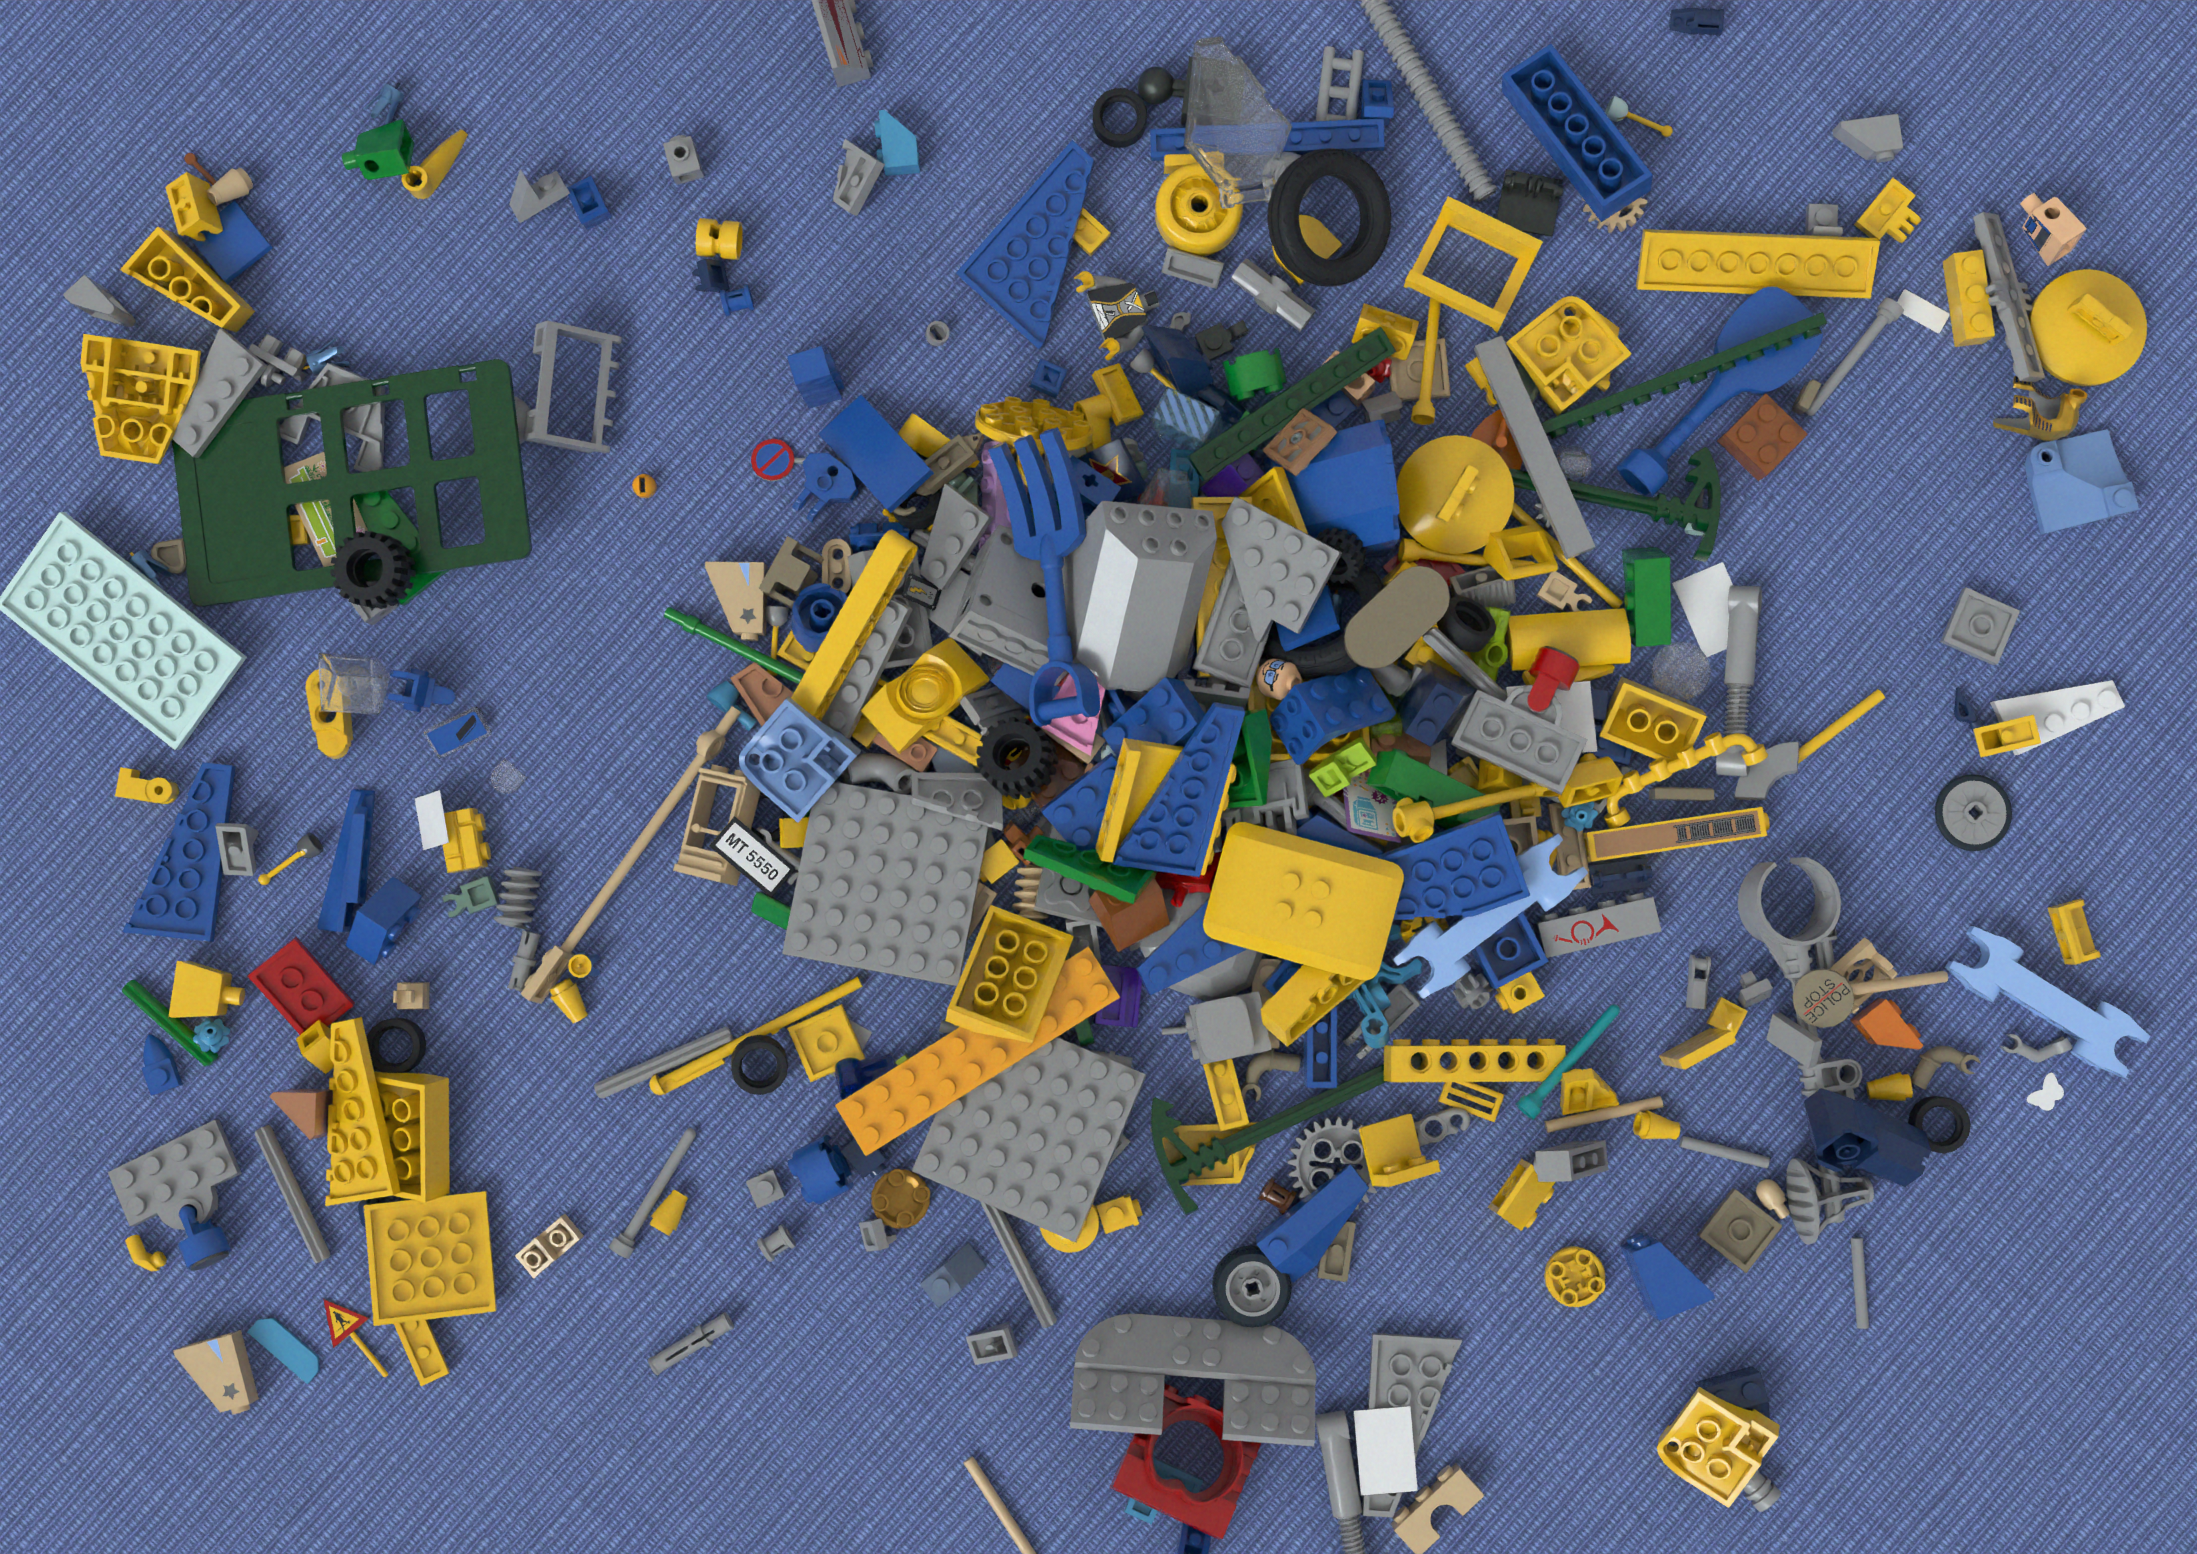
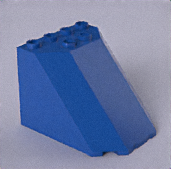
M1384 419L1337 431L1338 433L1331 439L1329 445L1322 449L1310 461L1308 467L1297 476L1283 468L1308 535L1316 538L1320 532L1327 528L1330 531L1332 528H1338L1340 532L1343 529L1347 530L1348 535L1353 533L1357 536L1356 540L1363 542L1362 547L1366 548V559L1386 557L1400 540L1398 523L1399 499L1390 438L1387 437ZM1269 457L1263 459L1265 474L1273 467H1282Z

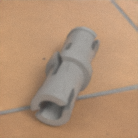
M522 930L517 955H513L512 962L515 963L507 988L521 992L525 988V982L530 976L532 967H535L537 962L534 960L541 934Z

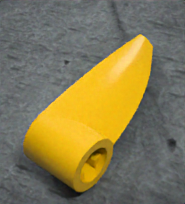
M460 129L434 149L419 166H410L409 173L402 175L403 186L417 199L429 198L450 170L468 134ZM417 179L422 180L419 186L414 184Z
M1099 394L1075 402L1073 411L1084 413V419L1093 428L1092 441L1085 447L1086 453L1110 442L1109 418L1112 416V409L1108 398L1104 394Z
M911 413L898 432L899 436L913 451L927 458L950 441L948 437L913 413ZM976 460L968 467L976 468L980 461Z

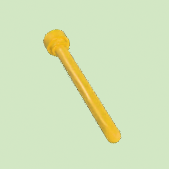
M1430 298L1419 401L1412 407L1411 421L1418 425L1433 424L1436 412L1431 402L1441 302Z
M1402 538L1399 545L1398 559L1400 562L1406 560L1408 563L1422 558L1481 567L1491 566L1481 554H1444L1427 547H1421V544L1416 543V540ZM1510 559L1513 568L1535 564L1533 561Z

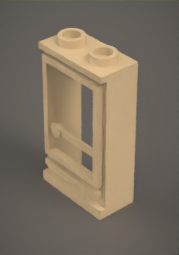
M712 764L711 770L699 767L698 772H700L681 852L678 864L674 865L673 871L737 886L740 871L717 852L702 849L706 833L717 836L720 834V831L707 829L717 786L721 784L737 788L729 822L735 816L750 830L761 791L740 770H735L734 775L728 774L729 768Z

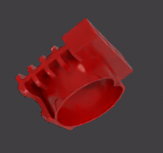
M1164 1383L1162 1432L1171 1424L1179 1421H1195L1211 1429L1217 1436L1223 1451V1465L1218 1478L1209 1488L1199 1493L1187 1490L1179 1479L1166 1480L1161 1478L1157 1474L1153 1462L1154 1446L1160 1435L1134 1433L1109 1488L1218 1540L1223 1539L1236 1509L1238 1497L1242 1493L1246 1478L1249 1476L1252 1464L1258 1455L1257 1452L1261 1443L1222 1440L1223 1407L1216 1410L1209 1406V1400L1196 1394L1193 1397L1186 1398L1178 1396V1389Z

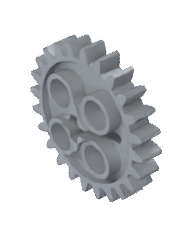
M1339 1116L1336 1117L1334 1124H1331L1328 1117H1324V1126H1320L1316 1121H1313L1314 1130L1312 1132L1304 1127L1303 1131L1306 1137L1304 1139L1295 1137L1300 1146L1299 1148L1293 1147L1289 1149L1296 1155V1158L1288 1159L1287 1163L1295 1166V1169L1289 1171L1288 1175L1298 1178L1292 1183L1293 1188L1302 1186L1303 1189L1298 1195L1300 1198L1311 1194L1319 1188L1312 1183V1177L1316 1172H1326L1329 1180L1345 1168L1339 1167L1337 1172L1334 1173L1333 1169L1329 1166H1310L1309 1162L1333 1163L1336 1157L1343 1164H1361L1362 1168L1355 1170L1369 1186L1367 1191L1377 1193L1371 1184L1359 1128L1363 1127L1362 1124L1353 1129V1120L1350 1118L1345 1125H1342V1120ZM1320 1141L1327 1142L1330 1147L1329 1153L1324 1157H1318L1314 1153V1147ZM1350 1143H1355L1359 1147V1153L1353 1159H1348L1344 1156V1148ZM1365 1193L1362 1200L1368 1203L1369 1200Z

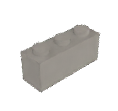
M1606 1140L1571 1141L1535 1151L1534 1170L1538 1176V1182L1574 1181L1609 1170Z

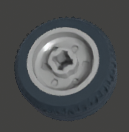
M1243 1246L1229 1252L1218 1263L1213 1275L1212 1289L1216 1304L1226 1318L1240 1326L1255 1328L1270 1324L1283 1314L1291 1298L1292 1284L1290 1275L1282 1274L1278 1271L1258 1246ZM1256 1282L1257 1289L1248 1291L1246 1287L1247 1283L1251 1284Z

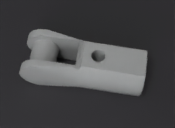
M1691 954L1689 957L1687 1008L1706 1009L1711 968L1710 956H1705V959L1696 958L1695 955ZM1695 970H1703L1702 979H1695Z

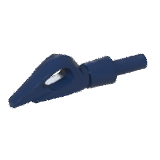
M1957 687L1954 706L1955 718L1960 722L1969 723L1972 731L1975 728L1983 727V723L1978 719L1965 696L1962 695L1960 688ZM1959 705L1963 706L1965 716L1960 715Z

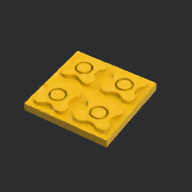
M487 1191L445 1195L428 1202L402 1200L364 1205L374 1326L497 1311Z

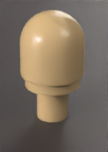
M1771 1179L1760 1181L1756 1187V1194L1763 1206L1767 1207L1769 1211L1773 1209L1780 1219L1788 1216L1790 1212L1784 1204L1786 1201L1785 1194L1779 1185Z

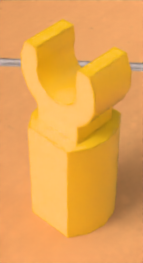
M1476 357L1464 367L1479 388L1485 390L1487 403L1494 407L1497 401L1493 397L1491 387Z

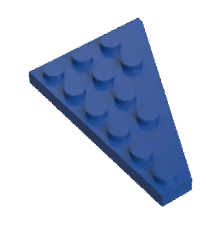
M1073 140L956 272L962 280L1039 350L1044 347L1095 164V160Z

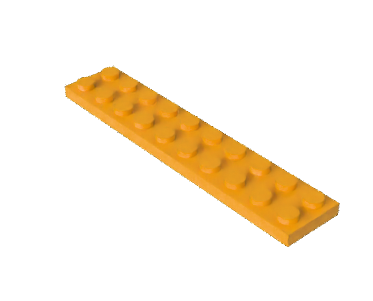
M1088 946L1064 961L1033 1043L972 1032L959 1027L840 1101L835 1107L864 1155L868 1156L1121 997Z

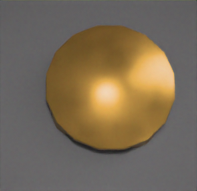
M894 1169L885 1173L875 1183L871 1193V1206L876 1217L881 1218L883 1224L892 1228H908L917 1224L926 1215L930 1205V1190L926 1186L925 1181L916 1173L906 1169Z

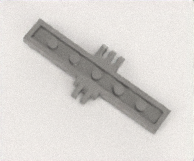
M1982 212L1974 216L1973 219L1976 226L1974 229L1975 235L1980 241L1985 266L1988 268L1991 279L1990 285L1985 287L1986 294L1993 295L1988 298L1989 305L1996 306L1999 319L2003 322L2006 332L2005 342L2011 350L2014 360V373L2019 378V381L2037 382L2044 379L2045 375L2027 316L2033 309V305L2026 304L2031 301L2030 294L2023 293L2028 290L2026 283H2019L2017 280L1999 215Z

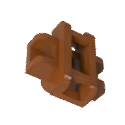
M1012 820L1003 830L1007 838L1006 844L1009 850L1026 866L1030 864L1031 861L1023 858L1025 848L1037 834L1043 835L1045 832L1038 825H1035L1026 835Z

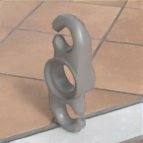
M1453 1107L1428 1114L1422 1120L1414 1122L1419 1147L1439 1142L1449 1134H1457L1459 1129L1451 1124V1117L1454 1115L1462 1117L1463 1123L1460 1129L1462 1131L1467 1130L1470 1125L1469 1114L1464 1109ZM1430 1120L1439 1121L1443 1126L1442 1132L1436 1136L1429 1135L1425 1130L1427 1122Z

